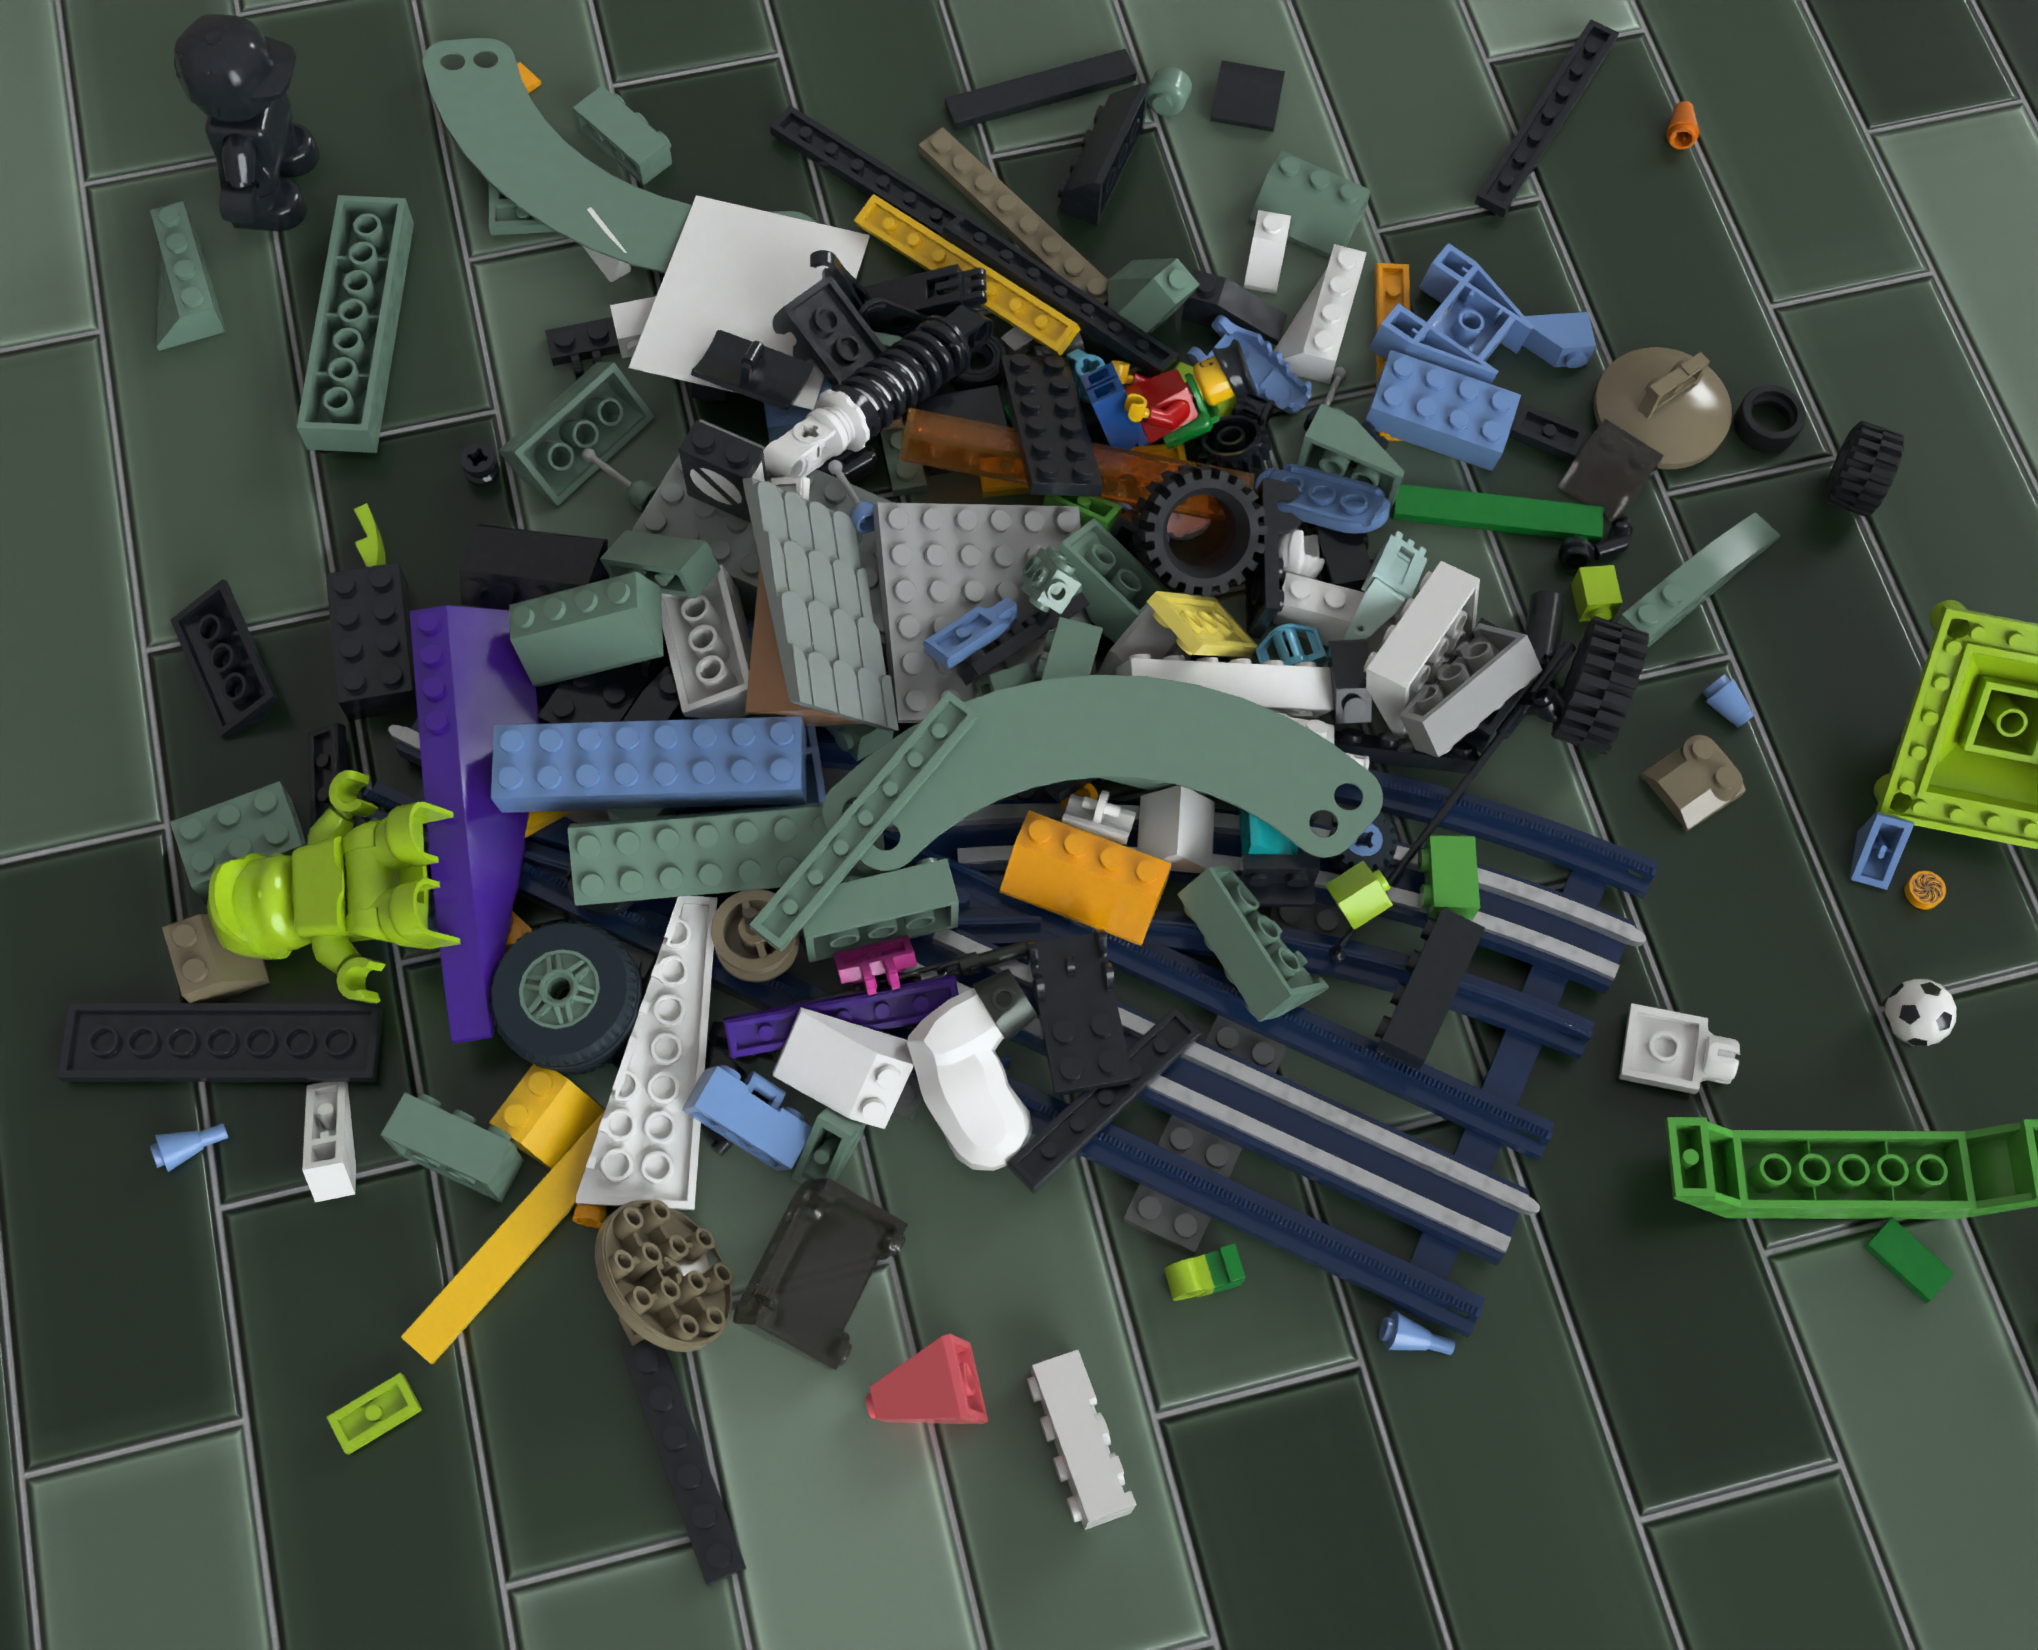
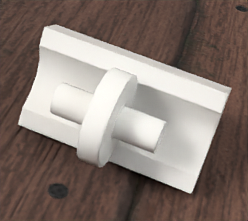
M1102 790L1099 800L1071 794L1061 822L1115 843L1126 845L1136 812L1108 803L1110 792Z

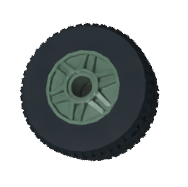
M563 920L558 923L550 922L549 925L544 924L539 929L534 928L532 932L525 933L522 939H517L516 943L509 947L510 950L503 954L504 957L499 960V966L495 968V974L491 979L493 983L489 989L491 991L489 994V1000L491 1001L489 1010L492 1011L490 1014L494 1020L493 1023L495 1028H497V1032L502 1036L504 1042L521 1058L531 1065L535 1064L545 1069L554 1070L565 1076L569 1074L573 1076L578 1073L586 1074L587 1071L593 1072L597 1067L599 1069L605 1067L606 1063H611L614 1057L618 1058L620 1053L626 1050L646 989L637 964L623 946L613 936L609 935L608 932L600 927H594L592 924H585L581 921L568 920L565 922Z

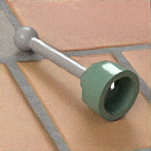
M586 448L583 450L582 459L586 462H593L628 488L629 501L639 510L644 511L656 492L657 487L645 480L631 482L596 457L593 449Z

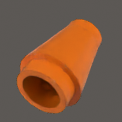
M1682 101L1674 107L1666 138L1672 147L1687 149L1698 139L1699 128L1693 105L1690 102Z

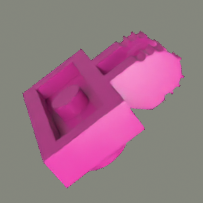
M908 935L833 953L841 984L864 982L868 996L877 994L876 975L886 973L888 984L894 990L901 988L898 973L905 971L909 967L917 966L915 953Z

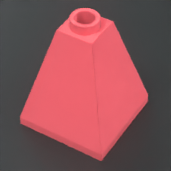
M952 1334L941 1336L869 1387L871 1394L866 1395V1406L870 1417L884 1422L984 1424L989 1422L971 1343Z

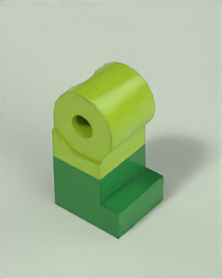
M1235 1243L1221 1247L1219 1250L1178 1261L1164 1268L1173 1301L1196 1296L1198 1298L1242 1285L1246 1278Z

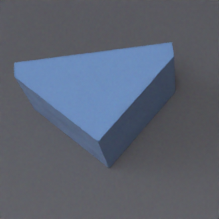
M1876 811L1857 831L1850 879L1887 890L1913 829L1914 822Z

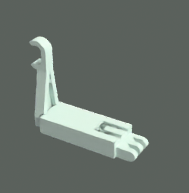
M1399 531L1394 536L1390 535L1379 550L1361 588L1365 594L1342 640L1365 639L1366 641L1395 613L1400 614L1408 599L1412 598L1427 562V558L1424 557L1426 549L1422 546L1415 549L1413 547L1415 542L1410 538L1406 542L1402 540L1404 534ZM1328 661L1325 662L1323 667H1328Z

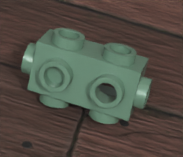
M1048 546L1046 550L1041 547L1036 555L1028 558L1022 571L1023 575L1021 578L1024 584L1021 590L1030 596L1029 602L1038 609L1047 613L1051 608L1057 613L1062 614L1071 599L1082 592V583L1074 574L1076 568L1066 561L1067 557L1052 546Z

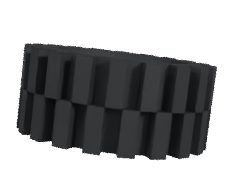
M1196 463V467L1188 464L1177 466L1178 472L1166 470L1160 474L1163 479L1161 483L1151 481L1146 487L1151 494L1147 499L1139 497L1136 506L1142 508L1141 515H1133L1132 525L1138 528V533L1132 534L1133 544L1141 549V551L1137 552L1140 561L1148 565L1147 569L1162 582L1189 595H1193V592L1200 596H1212L1211 590L1222 594L1230 590L1227 584L1230 581L1240 585L1246 580L1241 573L1243 569L1247 568L1254 571L1259 564L1252 560L1254 552L1263 554L1266 546L1258 541L1259 535L1268 534V525L1259 522V517L1266 516L1262 505L1254 502V500L1259 498L1253 489L1244 486L1246 482L1239 477L1205 464ZM1196 495H1210L1218 501L1225 514L1226 530L1224 538L1219 547L1204 559L1198 561L1179 560L1172 552L1167 540L1169 518L1175 508L1184 500Z
M1596 616L1590 620L1583 639L1581 638L1578 645L1577 653L1574 655L1571 669L1565 680L1564 689L1561 692V697L1565 702V711L1560 719L1553 722L1552 738L1604 755L1608 754V751L1611 750L1614 741H1616L1619 735L1620 727L1623 726L1626 713L1632 704V697L1637 689L1640 680L1639 676L1645 663L1644 658L1648 651L1649 633Z

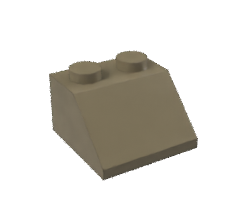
M198 914L162 927L181 994L189 1003H216L271 983L264 959L237 955L221 946L208 914Z

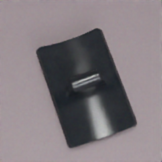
M718 330L705 355L691 370V375L780 409L788 410L802 392L813 370V365L807 361L766 347L760 341L752 342L723 330Z

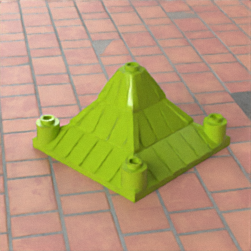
M1955 600L1940 602L1930 613L1929 623L1935 634L1889 774L1883 775L1878 779L1874 786L1873 793L1878 802L1876 811L1913 821L1915 826L2038 849V624L1969 611L1962 603Z

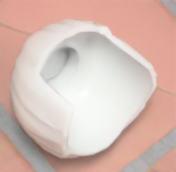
M1296 530L1288 534H1278L1279 558H1283L1284 562L1283 574L1279 580L1284 582L1287 572L1315 579L1322 571L1325 559L1320 558L1318 535L1304 536L1303 530Z

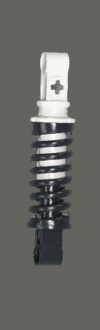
M964 304L958 306L945 318L939 315L926 317L914 331L904 335L901 340L893 343L889 349L882 351L876 358L868 361L864 367L857 369L851 376L843 379L833 388L822 392L819 400L816 401V409L810 412L805 420L797 423L794 428L779 439L769 443L763 451L766 471L777 478L806 477L812 471L821 467L831 457L840 455L846 449L854 452L860 451L870 441L869 439L876 437L880 430L888 428L893 421L900 419L905 411L912 410L917 402L924 401L929 393L936 392L941 384L948 383L952 378L960 376L967 371L970 366L971 353L984 346L990 339L994 329L993 321Z

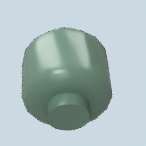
M1167 66L1159 69L1149 84L1147 97L1149 107L1162 116L1170 117L1180 113L1192 92V83L1189 76L1176 67Z

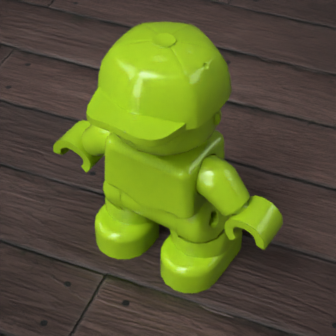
M345 770L333 778L328 794L333 806H330L310 828L307 845L296 848L292 856L281 853H274L269 856L251 853L216 866L209 883L207 910L213 930L223 948L244 957L276 960L285 959L291 954L292 950H297L312 943V950L316 960L337 974L338 989L344 997L377 1004L380 1002L377 992L366 989V978L371 970L382 971L386 964L378 960L361 957L351 942L375 939L403 947L429 950L461 944L460 938L428 929L429 890L440 888V882L428 878L427 865L439 863V859L437 856L424 852L423 824L453 818V812L426 802H415L395 807L388 813L385 819L366 822L353 828L356 823L353 816H370L378 807L373 803L357 798L359 791L368 785L370 776L357 771Z

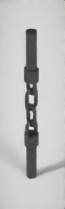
M1033 940L1023 941L979 954L976 951L957 956L955 960L918 968L911 972L899 974L898 977L899 980L910 978L912 982L908 983L951 975L961 974L962 977L981 972L982 968L1027 957L1025 951L1026 942ZM958 966L957 970L948 972V967ZM937 970L938 976L921 980L922 973ZM887 978L876 980L877 985L884 984L885 988L891 987L888 984ZM864 982L851 984V988L795 1002V1004L865 992Z

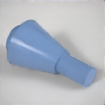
M220 1124L200 1132L188 1131L155 1135L157 1143L150 1145L157 1168L165 1165L169 1172L203 1150V1147L227 1139L228 1135L224 1124Z
M1393 1311L1390 1317H1384L1380 1325L1379 1339L1383 1341L1385 1350L1426 1351L1429 1349L1452 1355L1455 1348L1454 1339L1432 1334L1430 1330L1397 1311Z

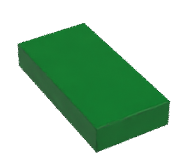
M1893 1217L1888 1219L1864 1246L1871 1255L1924 1303L1931 1301L1954 1275L1952 1270Z

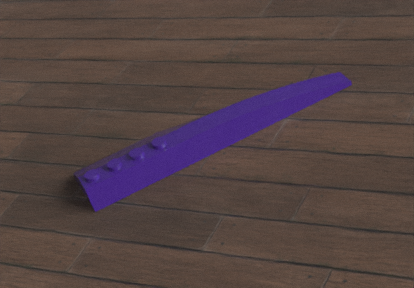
M445 605L410 611L424 800L426 803L453 812V818L427 823L429 854L437 856L439 859V863L431 864L432 880L440 882V888L433 889L438 933L460 938L461 943L440 947L451 1042L455 1044L493 1037L494 1020L490 1014L492 1011L489 1010V1004L491 1003L489 1000L491 991L489 989L493 983L491 979L495 974L494 970L499 966V960L504 957L508 933L511 932L513 920L511 914L514 900L517 897L526 844L525 833L529 812L501 813L491 799L494 725L540 724V720L538 718L537 687L532 685L510 641L509 610Z

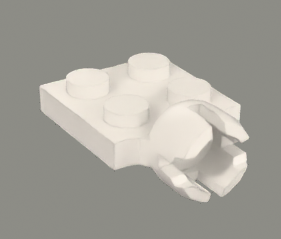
M1631 1003L1628 1011L1619 1079L1697 1094L1700 1082L1702 1081L1721 1084L1731 1083L1738 1070L1739 1060L1735 1059V1055H1740V1045L1735 1039L1716 1036L1709 1032L1708 1018Z

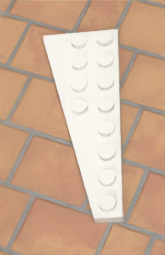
M680 896L677 898L576 1194V1204L622 1206L637 1200H660L668 1208L678 1210L695 1209L701 1122L682 1111V1108L705 1071L714 951L711 926L717 910V897Z

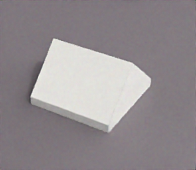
M1178 785L1142 795L1140 797L1137 851L1172 863L1170 871L1202 873L1207 868L1212 867L1215 802L1189 788Z

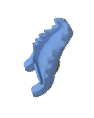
M1218 315L1212 322V328L1221 339L1214 347H1228L1233 339L1240 343L1250 374L1257 387L1258 393L1254 396L1275 403L1279 409L1288 414L1298 413L1303 409L1311 396V382H1303L1295 373H1292L1290 371V364L1283 360L1282 354L1279 351L1274 353L1271 343L1264 341L1260 334L1243 329L1232 323L1225 316ZM1192 347L1186 354L1187 360L1193 367L1195 364L1214 356L1212 350L1206 356L1197 347Z

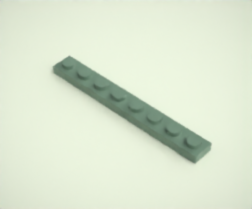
M948 691L749 924L750 929L781 953L978 720L979 713Z

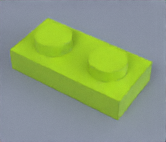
M399 1373L326 1418L343 1451L349 1455L421 1412L422 1408L405 1376Z

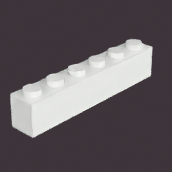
M1134 654L1129 656V660L1116 668L1117 675L1148 676L1200 685L1244 698L1293 718L1317 719L1334 710L1330 667H1316L1315 662H1300L1294 666L1284 665V661L1281 660L1251 664L1250 659L1242 658L1224 663L1218 662L1216 657H1203L1196 661H1185V657L1181 655L1167 656L1161 660L1151 659L1150 654Z

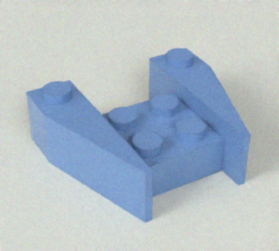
M1448 243L1431 263L1419 286V289L1442 304L1426 322L1398 303L1381 323L1368 349L1385 360L1390 350L1491 384L1499 371L1486 363V360L1500 343L1517 354L1534 326L1475 260Z

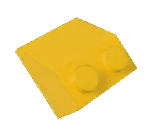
M533 1064L489 1123L510 1134V1141L517 1144L518 1149L552 1170L605 1109L562 1074Z

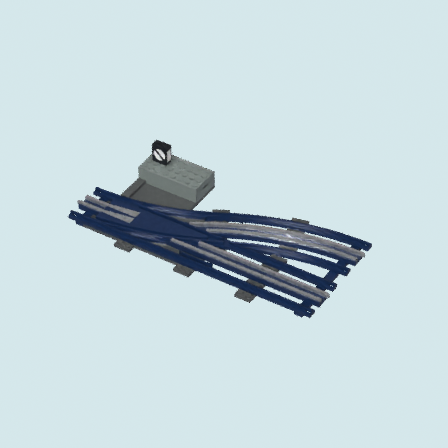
M702 419L700 421L696 420L678 449L679 455L632 531L706 541L712 548L718 565H723L737 585L745 618L754 622L760 561L742 479L754 478L771 483V478L777 477L766 471L763 453L766 447ZM817 469L806 476L810 479L809 501L819 502L826 508L844 512L850 517L851 510L855 505L838 478ZM850 484L860 501H869L874 505L877 502L894 503ZM856 530L861 567L865 568L867 572L873 619L880 632L886 675H888L875 530L869 533H859ZM670 658L667 659L657 676L666 666L672 668ZM561 682L537 687L539 714ZM688 717L686 720H693V719H698V718H697V717ZM418 718L411 729L399 725H391L388 730L392 738L398 742L395 749L399 756L422 767ZM815 726L827 795L833 786L866 757L856 761L847 751H843L838 746L835 738L825 727ZM893 734V738H892V739H894L895 737H897V736L900 735V734ZM1369 762L1368 771L1376 777L1383 793V804L1380 812L1429 824L1454 791L1453 789L1372 770L1370 769L1371 762ZM1102 778L1095 779L1102 784L1105 782V779ZM377 781L372 790L366 788L362 794L365 801L373 803L375 806L380 805L389 810L405 804L425 802L423 786L414 798ZM1346 783L1336 788L1334 799L1342 809L1354 810L1362 803V793L1355 785ZM1041 787L1031 788L998 800L965 817L934 839L908 864L900 868L915 866L918 861L926 858H937L938 860L947 858L959 900L957 928L910 939L917 966L909 967L905 971L898 973V975L929 965L957 959V956L975 951L979 954L1031 939L1035 942L1094 933L1095 930H1098L1000 893L1001 884L1015 841L1028 811L1030 810L1061 822L1064 812L1060 802L1055 799H1043V789ZM1463 792L1439 823L1438 827L1475 836L1476 838L1570 869L1562 892L1523 878L1477 864L1480 909L1472 922L1485 927L1478 946L1531 964L1521 991L1465 972L1448 1009L1505 1029L1481 1088L1479 1089L1426 1064H1423L1420 1070L1416 1071L1376 1052L1378 1042L1305 1010L1308 1001L1280 1017L1258 1022L1256 1017L1247 1010L1244 998L1235 984L1228 980L1225 973L1184 955L1194 954L1217 957L1205 944L1204 935L1195 921L1190 919L1186 913L1156 910L1142 946L1106 933L1108 963H1111L1114 968L1217 1014V1018L1206 1041L1201 1039L1196 1041L1136 1098L1171 1115L1158 1145L1109 1123L1077 1153L1090 1161L1139 1183L1123 1218V1223L1194 1256L1212 1217L1391 1301L1392 1307L1426 1323L1431 1320L1467 1338L1471 1335L1475 1323L1482 1313L1481 1308L1485 1298L1447 1281L1459 1249L1491 1264H1499L1504 1253L1507 1251L1511 1240L1510 1235L1519 1213L1535 1215L1540 1210L1539 1204L1528 1196V1189L1491 1173V1169L1501 1145L1537 1161L1542 1157L1546 1144L1550 1141L1553 1134L1552 1129L1555 1123L1517 1105L1542 1045L1578 1060L1592 1036L1595 1022L1558 1007L1568 979L1605 994L1616 976L1620 966L1618 963L1626 944L1641 946L1646 941V936L1635 928V922L1598 907L1606 885H1611L1642 899L1656 875V868L1659 862L1569 826ZM1108 800L1110 804L1136 812L1127 844L1122 845L1137 850L1140 802ZM687 807L682 812L677 811L675 815L712 811L706 807ZM378 808L372 815L361 818L370 821L373 817L381 820L388 816V812ZM1215 809L1212 867L1229 865L1238 876V868L1241 861L1239 811ZM607 810L574 811L526 837L517 895L571 921L589 923L608 932L609 935L613 936L623 946L637 964L645 985L656 964L678 897L637 900L626 911L613 916H595L583 911L579 906H575L567 885V871L571 864L567 828L572 823L608 821L610 818ZM1320 810L1312 814L1309 825L1312 832L1317 836L1328 837L1336 818L1332 813ZM427 823L423 824V836L428 837ZM889 824L883 831L884 850L895 848L900 841L898 829L894 825ZM1357 838V841H1365L1364 839ZM1396 842L1397 849L1389 867L1382 873L1385 879L1389 877L1412 845ZM1298 847L1297 855H1310ZM1418 852L1392 884L1391 889L1386 892L1393 906L1377 915L1378 917L1424 928L1427 922L1426 907H1421L1420 888L1422 884H1425L1424 871L1418 870ZM1319 857L1320 871L1315 881L1314 906L1271 907L1269 919L1274 920L1283 932L1280 933V939L1290 951L1295 953L1299 950L1308 962L1303 967L1308 973L1345 980L1394 993L1398 983L1401 982L1406 985L1411 975L1410 972L1405 970L1411 957L1410 955L1349 940L1343 948L1346 952V957L1343 961L1334 963L1328 955L1329 950L1336 946L1344 936L1346 918L1325 887V884L1343 874L1344 871L1342 869L1336 871L1333 868L1334 861L1329 862L1328 857ZM1629 870L1642 875V879L1628 873ZM1170 871L1168 881L1191 883L1201 873ZM770 888L763 890H767L776 894L780 888ZM741 891L691 896L717 897L718 910L726 899ZM801 930L799 931V950L793 964L780 976L765 982H747L732 976L719 962L715 947L713 951L711 987L762 1011L795 1005V1002L851 988V984L855 983L841 984L834 957L809 963ZM1027 957L982 968L981 972L962 977L960 974L955 976L958 993L961 994L974 988L973 984L1009 968L1038 1015ZM958 966L948 967V972L957 970ZM937 970L922 973L921 980L938 976ZM886 973L876 975L875 979L887 978ZM910 978L899 980L900 985L912 982ZM884 984L877 985V989L885 988ZM1117 1001L1128 1050L1159 1020ZM1038 1015L1036 1019L1010 1040L1047 1057ZM918 1024L881 1030L879 1032L908 1040V1036ZM1568 1034H1570V1035H1572V1036H1574V1037H1577L1578 1040L1575 1039V1038H1572V1037L1568 1036ZM1287 1047L1464 1127L1454 1154L1443 1151L1276 1074ZM1009 1056L1000 1057L1003 1068L1009 1069ZM913 1067L892 1112L912 1122L923 1101L915 1067ZM1006 1075L1009 1085L1030 1112L1032 1133L1035 1135L1069 1105ZM1517 1129H1520L1530 1135L1537 1137L1538 1140L1536 1141L1516 1131ZM1242 1148L1420 1230L1421 1234L1409 1263L1229 1179ZM1446 1305L1467 1314V1318L1445 1308Z

